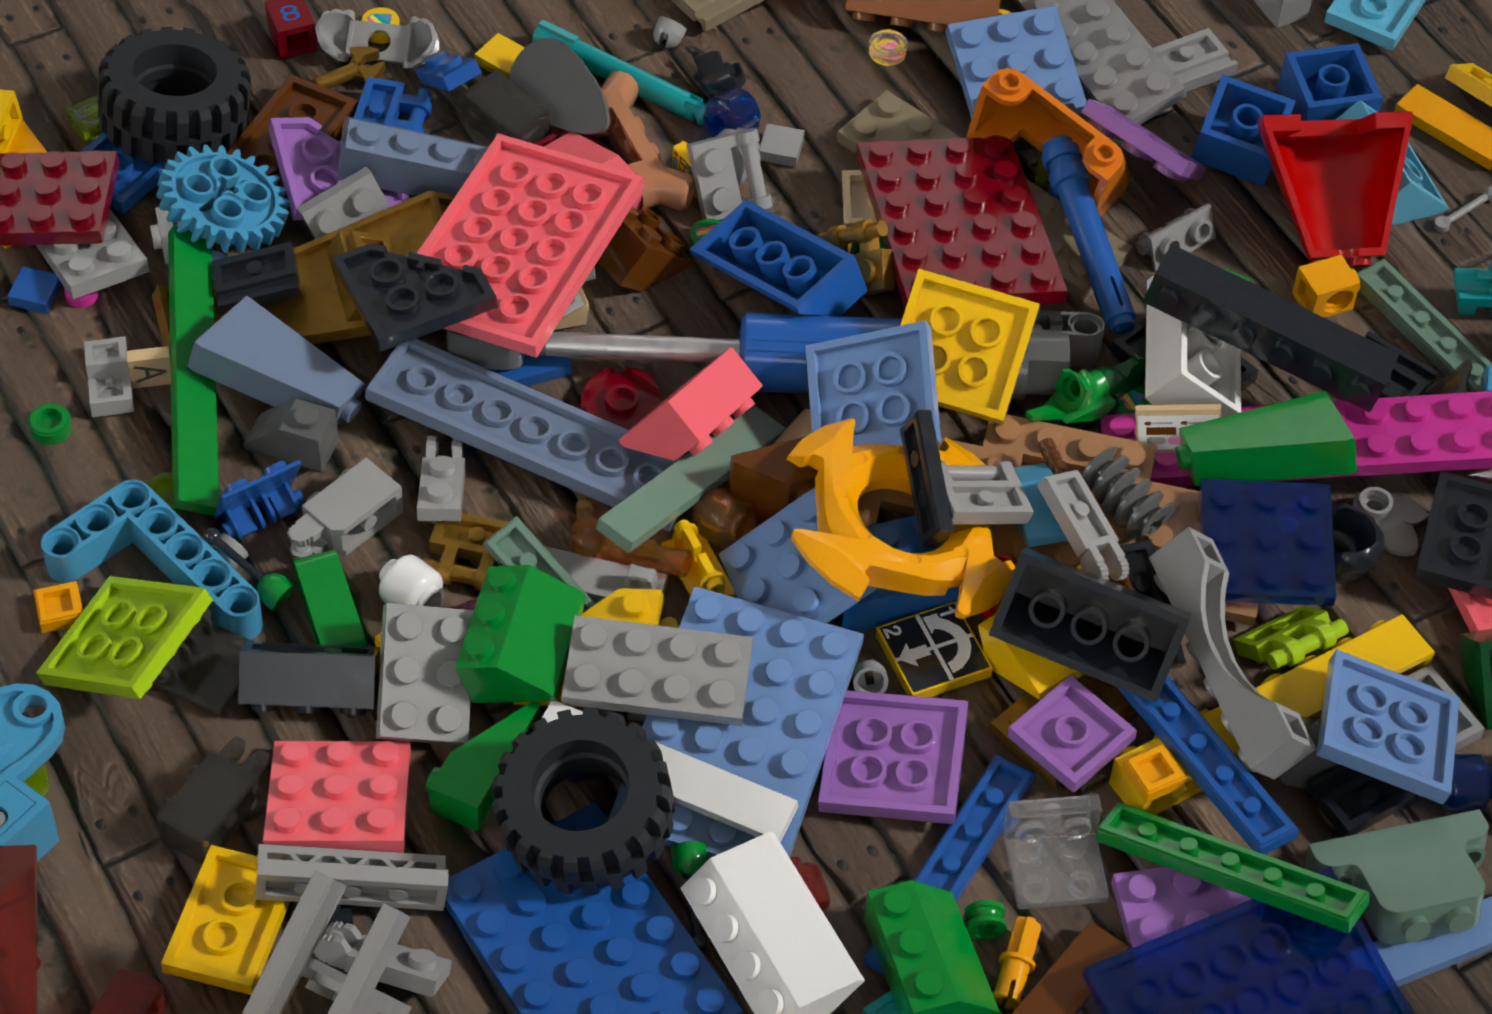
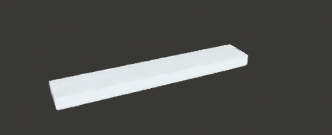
M551 701L543 717L548 723L558 719L557 712L570 709L572 715H581L583 712L558 701ZM657 743L662 752L663 761L667 764L675 803L756 837L767 832L775 833L781 843L798 809L797 800Z

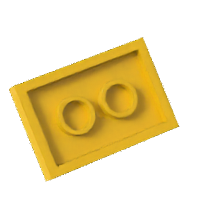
M214 845L210 846L161 961L163 973L248 995L253 993L290 904L289 901L255 900L257 856Z

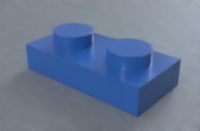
M439 51L430 55L424 60L425 65L415 70L422 85L451 91L482 73L476 59L460 56L459 54L445 53V51Z

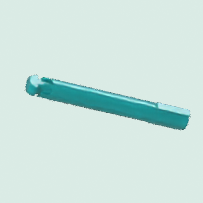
M545 20L538 23L532 37V42L543 38L558 39L567 44L582 59L591 73L603 79H606L608 74L615 71L628 73L638 84V96L693 122L696 119L699 125H709L713 121L716 108L712 103L708 106L703 103L702 98L579 40V36Z

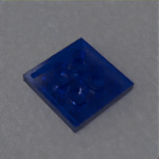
M1201 479L1199 485L1200 533L1213 539L1229 571L1225 602L1334 606L1336 601L1330 484Z

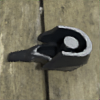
M691 45L685 47L686 51L692 55L698 70L692 79L700 83V86L712 98H716L717 95L720 98H727L739 94L746 82L739 62L733 64L723 63L719 51L714 50L705 53Z

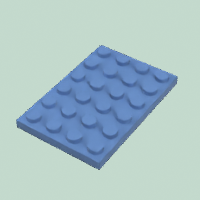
M694 586L679 628L753 637L742 726L647 715L642 728L646 730L647 739L655 740L659 744L797 800L798 809L781 841V845L790 858L863 644L864 634ZM622 783L608 821L619 812L626 800L627 789ZM675 803V812L672 814L674 826L671 836L667 839L662 838L664 846L668 847L685 841L702 842L707 846L708 859L752 840L756 836Z

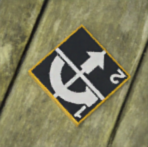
M956 601L876 627L875 636L907 696L930 698L992 676L993 668L966 619H959L955 616Z

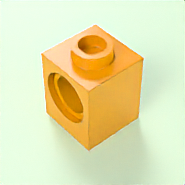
M1338 255L1300 266L1297 271L1292 294L1301 307L1325 318L1353 310L1357 293L1360 290V279L1357 272L1349 267L1343 256Z

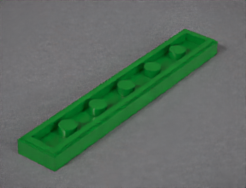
M1117 802L1096 829V841L1348 934L1369 905V892L1120 802Z

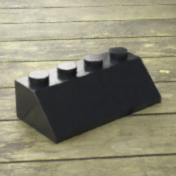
M1025 547L1019 556L988 635L1157 702L1189 624L1191 613Z

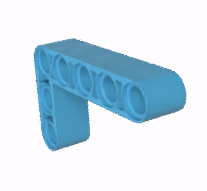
M126 480L116 485L49 529L42 537L41 548L46 570L50 578L56 582L68 583L81 578L133 543L174 584L205 588L213 601L204 614L228 637L240 642L249 641L256 638L262 631L263 620L260 599L255 588L159 495L142 481Z

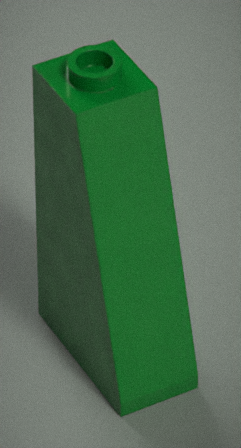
M1326 391L1179 428L1181 445L1175 447L1176 460L1180 470L1188 471L1195 486L1348 475L1357 472L1355 437Z

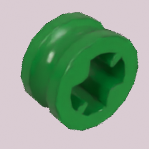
M980 900L965 907L964 918L967 921L965 926L971 939L990 941L1002 937L1007 932V923L1004 920L1006 909L1002 903L994 900Z

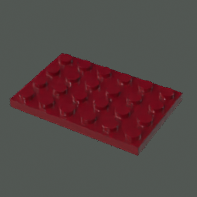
M990 136L988 138L954 137L951 139H914L907 141L857 143L856 157L876 220H883L888 226V233L882 239L885 248L892 249L894 277L905 309L918 269L1039 304L1066 302L1068 293L1066 284L1011 139L1003 136Z

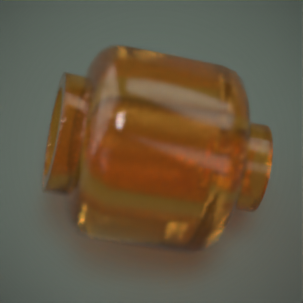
M714 488L708 491L693 507L692 518L693 523L698 528V535L723 550L756 528L755 510L752 503L725 488Z

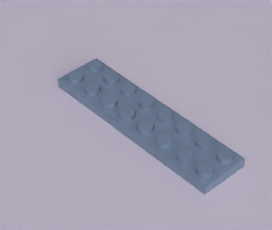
M418 339L397 345L366 388L365 400L611 507L618 505L685 456L683 454L673 461L623 447L618 439L629 430ZM678 517L662 529L670 532Z

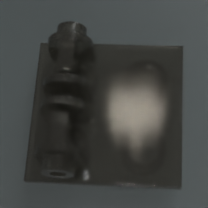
M207 608L200 621L181 643L176 654L168 661L154 680L152 686L220 715L239 687V650L245 642L254 641L214 625L211 620L213 613Z

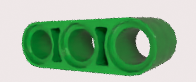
M334 549L292 560L296 583L316 644L367 646L337 551Z

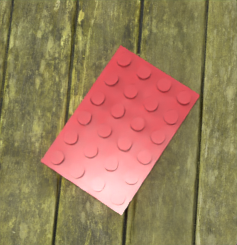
M498 133L417 252V254L441 259L442 265L457 269H462L464 265L480 268L496 294L498 308L447 326L444 329L537 358L644 189L643 176Z

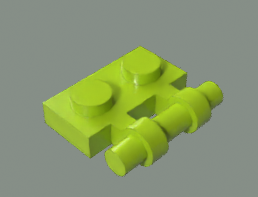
M1302 605L1233 639L1237 655L1255 660L1258 663H1268L1272 669L1276 670L1284 665L1292 667L1302 662L1306 654L1316 649L1324 651L1335 646L1337 639L1347 635L1349 630L1343 619L1330 622L1327 611Z

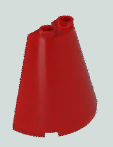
M1412 111L1375 112L1361 119L1301 121V114L1263 115L1258 118L1259 133L1307 260L1310 263L1342 255L1350 268L1371 266V258L1386 255L1413 121Z

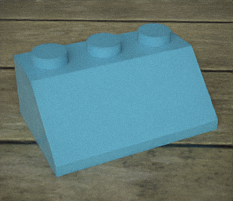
M1359 100L1336 120L1361 119L1377 111ZM1409 142L1392 225L1443 214L1449 209Z

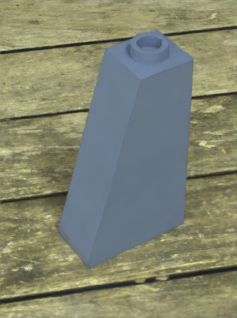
M248 296L244 297L194 342L188 368L273 407L296 398L334 409L336 411L337 426L343 420L347 423L351 422L362 408L363 403L360 401V397L365 386L364 382Z

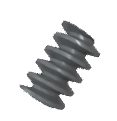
M1110 447L1097 455L1087 465L1082 477L1090 491L1095 492L1098 504H1103L1104 512L1108 516H1114V522L1120 528H1126V534L1130 539L1137 540L1150 536L1167 522L1176 507L1173 503H1168L1159 508L1158 506L1163 500L1164 494L1161 491H1157L1148 496L1147 493L1152 487V482L1146 479L1136 484L1135 482L1139 478L1141 471L1135 467L1125 473L1124 470L1128 466L1129 458L1125 455L1113 461L1112 459L1117 452V447Z

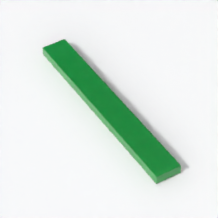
M173 225L168 232L173 508L214 516L219 504L216 381L200 375L187 367L194 342L214 325L212 248L208 249L206 247V239L203 238L192 242V232L188 230L178 233V226Z

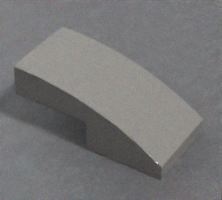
M126 336L84 341L92 417L134 412L133 392L126 351L128 349Z

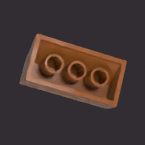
M846 0L845 10L853 11V19L875 22L876 15L891 17V25L912 27L913 20L928 22L927 30L945 32L948 24L998 16L1001 0Z

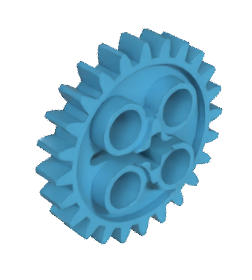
M203 145L201 153L193 147L188 148L186 155L177 152L174 161L168 159L165 169H162L157 184L159 188L156 197L161 199L159 209L169 211L166 218L167 222H180L177 229L178 233L189 230L192 232V242L203 238L206 239V247L208 249H211L214 243H218L225 253L228 252L230 245H234L240 253H244L247 244L254 250L259 249L261 242L269 246L273 237L280 236L289 214L287 209L290 200L284 198L287 189L277 186L280 177L266 175L269 168L268 165L256 167L254 165V156L244 160L241 158V153L238 149L232 155H229L222 145L219 146L217 152H212L208 145Z

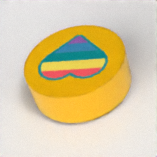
M384 7L368 10L361 19V21L400 25L398 14ZM377 32L369 38V41L384 44L390 42V37L383 32Z

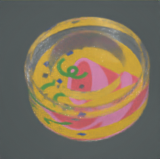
M885 29L877 31L871 36L869 56L874 62L884 66H893L905 59L907 40L901 33Z

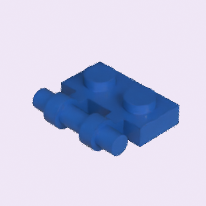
M367 77L354 118L424 133L423 123L429 119L433 107L431 103L432 93L428 89L421 88L416 96L407 95L406 83ZM399 114H408V121L399 120Z

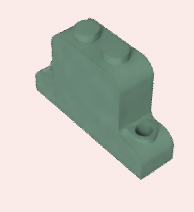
M1479 809L1308 844L1305 869L1368 891L1369 905L1363 912V915L1375 937L1384 943L1401 944L1417 942L1434 936L1460 933L1475 927L1480 919L1485 882L1477 868L1485 858V845L1489 825Z

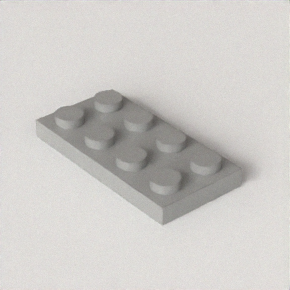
M575 615L562 691V703L572 706L742 726L753 637Z

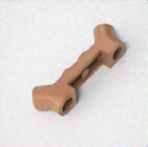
M622 71L611 72L601 87L609 109L610 125L603 134L595 136L599 138L612 134L629 167L636 174L643 176L642 207L651 208L662 205L678 211L687 209L695 191L692 174L662 165L656 144L654 142L649 143L645 136L642 120L639 116L634 117L630 110L638 96L637 82L628 73Z

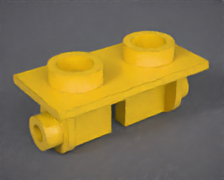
M688 520L677 522L673 528L675 531L673 539L661 542V545L689 596L691 597L694 586L731 597L736 596L730 580L701 529H698L694 523H690Z

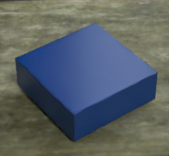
M22 267L7 296L9 306L48 314L63 284L54 273Z

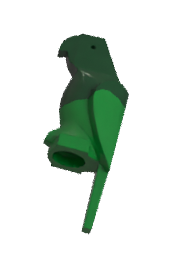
M1133 353L1131 359L1113 367H1102L1089 372L1084 369L1080 372H1074L1069 368L1062 369L1054 387L1056 390L1054 395L1044 406L1028 410L1024 416L1030 421L1062 420L1064 423L1069 424L1101 420L1107 415L1114 414L1120 406L1118 399L1136 387L1143 385L1146 377V359L1139 353Z

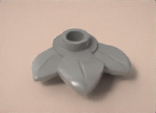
M1368 487L1354 498L1352 506L1371 515L1384 534V549L1387 552L1397 556H1412L1417 553L1418 538L1413 526L1424 522L1429 516L1427 511L1418 502L1408 497H1392L1388 491L1380 487Z

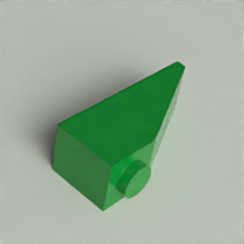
M536 702L528 703L450 752L441 767L436 766L428 777L426 791L429 792L430 812L479 832L493 810L492 803L495 801L492 792L493 779L498 774L501 775L498 763L503 753L509 752L513 754L514 749L511 742L521 732L528 736L534 731L532 723L541 719V704Z

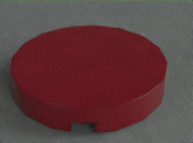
M624 367V371H614V368L604 369L590 377L582 388L580 409L630 430L663 402L660 385L649 374L636 368Z

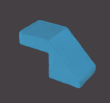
M1046 463L1015 467V472L1034 511L1028 524H1017L1018 533L1027 547L1068 541L1037 487V484L1043 477L1054 475Z

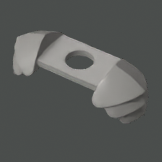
M333 9L323 12L316 25L317 40L321 48L329 56L343 62H348L349 58H351L350 47H369V38L377 32L387 34L390 37V45L385 51L379 52L380 58L373 61L403 64V68H414L424 65V60L439 50L438 34L433 24L425 18L420 19L412 16L408 26L358 21L355 20V12L353 10L342 11L340 9Z

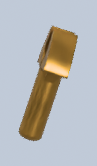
M366 46L350 47L349 51L352 59L348 65L315 77L313 83L330 89L352 79L363 80L364 83H366L367 77L380 79L386 70L385 61L379 62L372 67H366L363 64L380 58L379 49Z

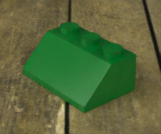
M531 565L488 566L455 666V670L472 703L556 701L567 665L575 615H582L587 599L584 592Z
M914 880L867 891L863 920L899 1014H1000L952 892Z

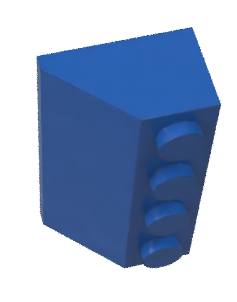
M747 199L689 249L691 254L798 314L841 316L868 291L855 256Z

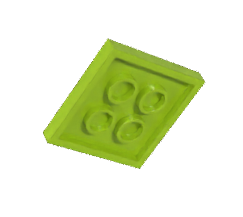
M109 576L36 674L44 685L140 700L151 688L154 680L168 661L176 654L177 649L192 628L200 621L201 616L213 599L207 590L202 587Z

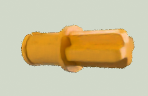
M1019 916L1015 919L1006 952H1002L999 956L998 961L1001 969L993 996L998 1006L1001 1005L1003 998L1007 997L1004 1006L1006 1009L1014 1010L1020 1005L1028 974L1035 970L1036 964L1032 959L1040 935L1041 925L1032 917Z

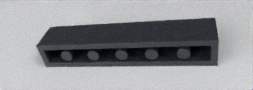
M1173 244L1170 245L1142 301L1368 412H1371L1382 393L1399 356L1398 353Z

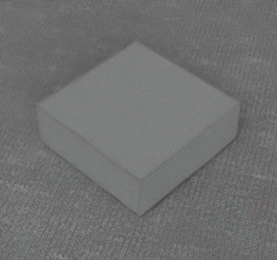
M767 123L759 150L761 161L796 167L804 142L805 130Z

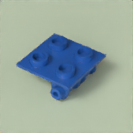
M297 460L288 465L285 461H280L266 468L262 472L263 476L248 483L247 479L244 478L228 485L223 490L224 494L221 495L213 518L214 523L225 519L226 523L221 524L223 533L232 538L235 537L236 540H240L256 532L258 528L262 530L266 527L257 504H260L271 524L277 523L276 514L279 520H282L300 512V507L306 503L305 498L299 489L292 491L291 487L301 466V461Z

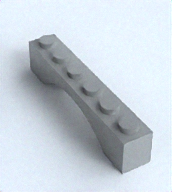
M1188 527L1149 557L1156 572L1154 575L1155 583L1167 595L1172 606L1191 613V618L1185 631L1189 641L1186 644L1187 650L1192 658L1200 664L1206 676L1203 679V683L1208 692L1217 699L1223 712L1220 714L1221 721L1225 728L1234 735L1240 747L1238 750L1239 759L1249 771L1253 773L1258 772L1275 780L1317 749L1300 714L1264 697L1247 680L1238 666L1228 641L1225 622V593L1229 571L1213 539Z

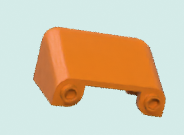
M1011 68L1000 69L982 85L966 135L967 138L1003 136L1014 142L1021 136L1043 153L1042 146L1051 138L1062 135L1070 136L1072 141L1077 143L1083 157L1081 162L1084 163L1085 168L1088 170L1090 176L1088 185L1100 217L1120 198L1130 181V171L1118 145L1020 71Z

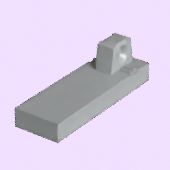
M544 546L595 604L618 588L662 590L664 596L668 574L656 572V569L653 568L649 569L636 566L635 564H630V566Z

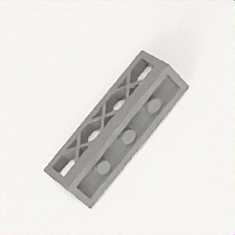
M259 844L255 900L299 902L314 871L317 870L347 886L338 903L339 905L382 907L383 903L393 908L443 911L448 890L449 870H445L446 856Z

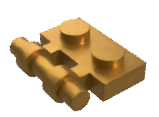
M872 219L857 221L852 227H846L845 225L833 226L827 232L820 233L817 236L855 256L868 290L863 296L895 290L892 249H883L879 245V237L886 236L888 233V226L885 221L874 222ZM852 243H859L860 253L852 254Z
M462 513L461 522L436 521L429 540L430 552L442 554L440 561L424 558L423 561L440 573L443 584L451 585L455 581L474 585L475 590L481 591L488 566H500L484 548L483 543L508 522ZM458 559L480 562L478 569L457 565Z

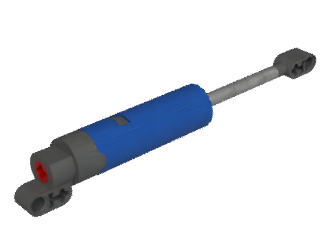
M1038 311L1010 401L1024 402L1026 394L1054 395L1056 392L1054 387L1062 369L1096 365L1100 360L1105 328L1103 319L1087 312ZM746 312L741 320L740 339L553 332L538 356L711 363L732 347L763 385L757 392L809 394L805 345L897 327L901 325L902 319ZM446 329L447 352L485 369L512 370L523 365L526 360V354Z

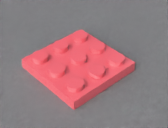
M274 741L263 844L404 853L411 741Z

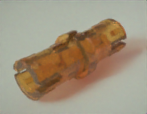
M605 537L601 549L603 560L627 565L635 564L636 566L649 569L653 568L656 571L678 575L679 577L687 576L692 562L690 550L657 545L654 539L646 540L632 552L627 553L609 538Z

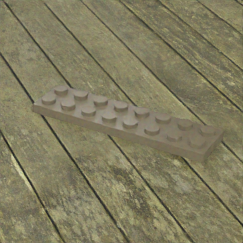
M888 90L837 132V142L855 154L857 143L951 139L960 137ZM1027 180L1067 290L1083 302L1093 293L1062 203L1056 197H1052L1048 192ZM1105 229L1116 262L1120 268L1131 258L1133 246Z

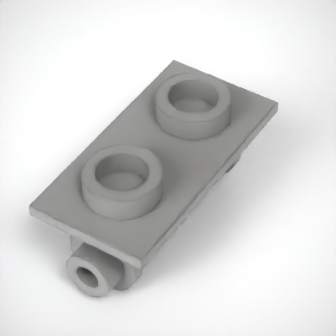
M1207 203L1196 209L1188 208L1184 211V214L1166 223V227H1159L1139 236L1135 247L1140 255L1144 256L1147 254L1151 256L1154 271H1157L1171 244L1190 253L1216 238L1211 204Z

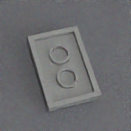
M111 209L109 210L102 243L36 245L72 299L150 272L147 258Z
M386 603L383 605L376 739L460 746L468 742L470 697L455 670V666L474 610Z

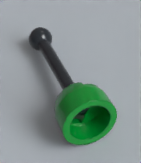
M209 528L204 532L203 539L209 545H216L258 581L257 593L259 594V599L272 612L277 610L290 597L296 585L287 577L278 573L264 576L223 541L220 532L216 528Z
M685 841L675 844L670 849L671 864L674 872L680 878L687 881L708 861L707 846L702 842ZM690 906L691 937L702 951L707 946V938L702 934L701 923Z

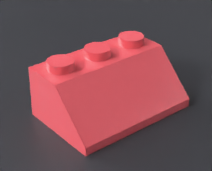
M730 347L681 385L618 441L623 447L673 461L677 460L687 451L696 456L714 441L710 437V433L717 437L735 422L731 418V414L737 419L755 404L751 396L763 385L736 351Z

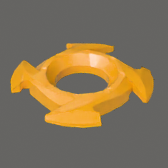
M854 418L820 427L804 437L788 455L786 460L800 468L810 465L818 470L815 477L818 531L794 529L791 541L807 563L831 585L858 602L867 586L922 596H945L948 588L959 586L955 616L959 619L985 612L1003 599L1015 565L1011 560L1002 562L994 556L990 524L953 525L954 531L945 539V543L938 549L926 553H909L892 548L874 537L863 524L858 512V500L864 494L879 489H892L912 495L903 445L870 443L853 446L856 422ZM944 438L939 448L941 461L945 462L946 465H985L970 451L949 438Z

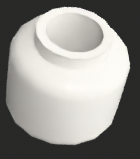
M410 554L402 556L397 560L391 559L380 571L379 596L384 603L439 607L444 598V591L442 589L443 579L440 573L417 556Z

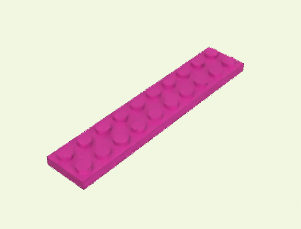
M1492 391L1378 398L1371 412L1345 400L1332 401L1355 437L1357 472L1348 475L1282 479L1281 481L1492 468ZM1267 405L1241 406V412ZM1135 413L1110 414L1100 420L1101 434L1136 441ZM1175 452L1155 453L1150 481L1176 487L1195 486L1188 471L1180 470Z

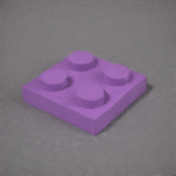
M1070 675L1009 726L1007 737L1074 793L1135 740L1137 730Z

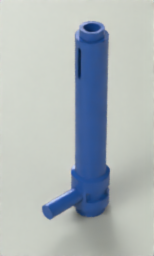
M1062 135L1051 138L1042 146L1043 154L1041 156L1045 170L1050 173L1048 177L1050 185L1047 192L1052 197L1061 200L1106 328L1111 329L1114 334L1124 333L1135 325L1136 314L1088 185L1090 176L1084 163L1081 162L1083 157L1077 143L1072 141L1070 136Z

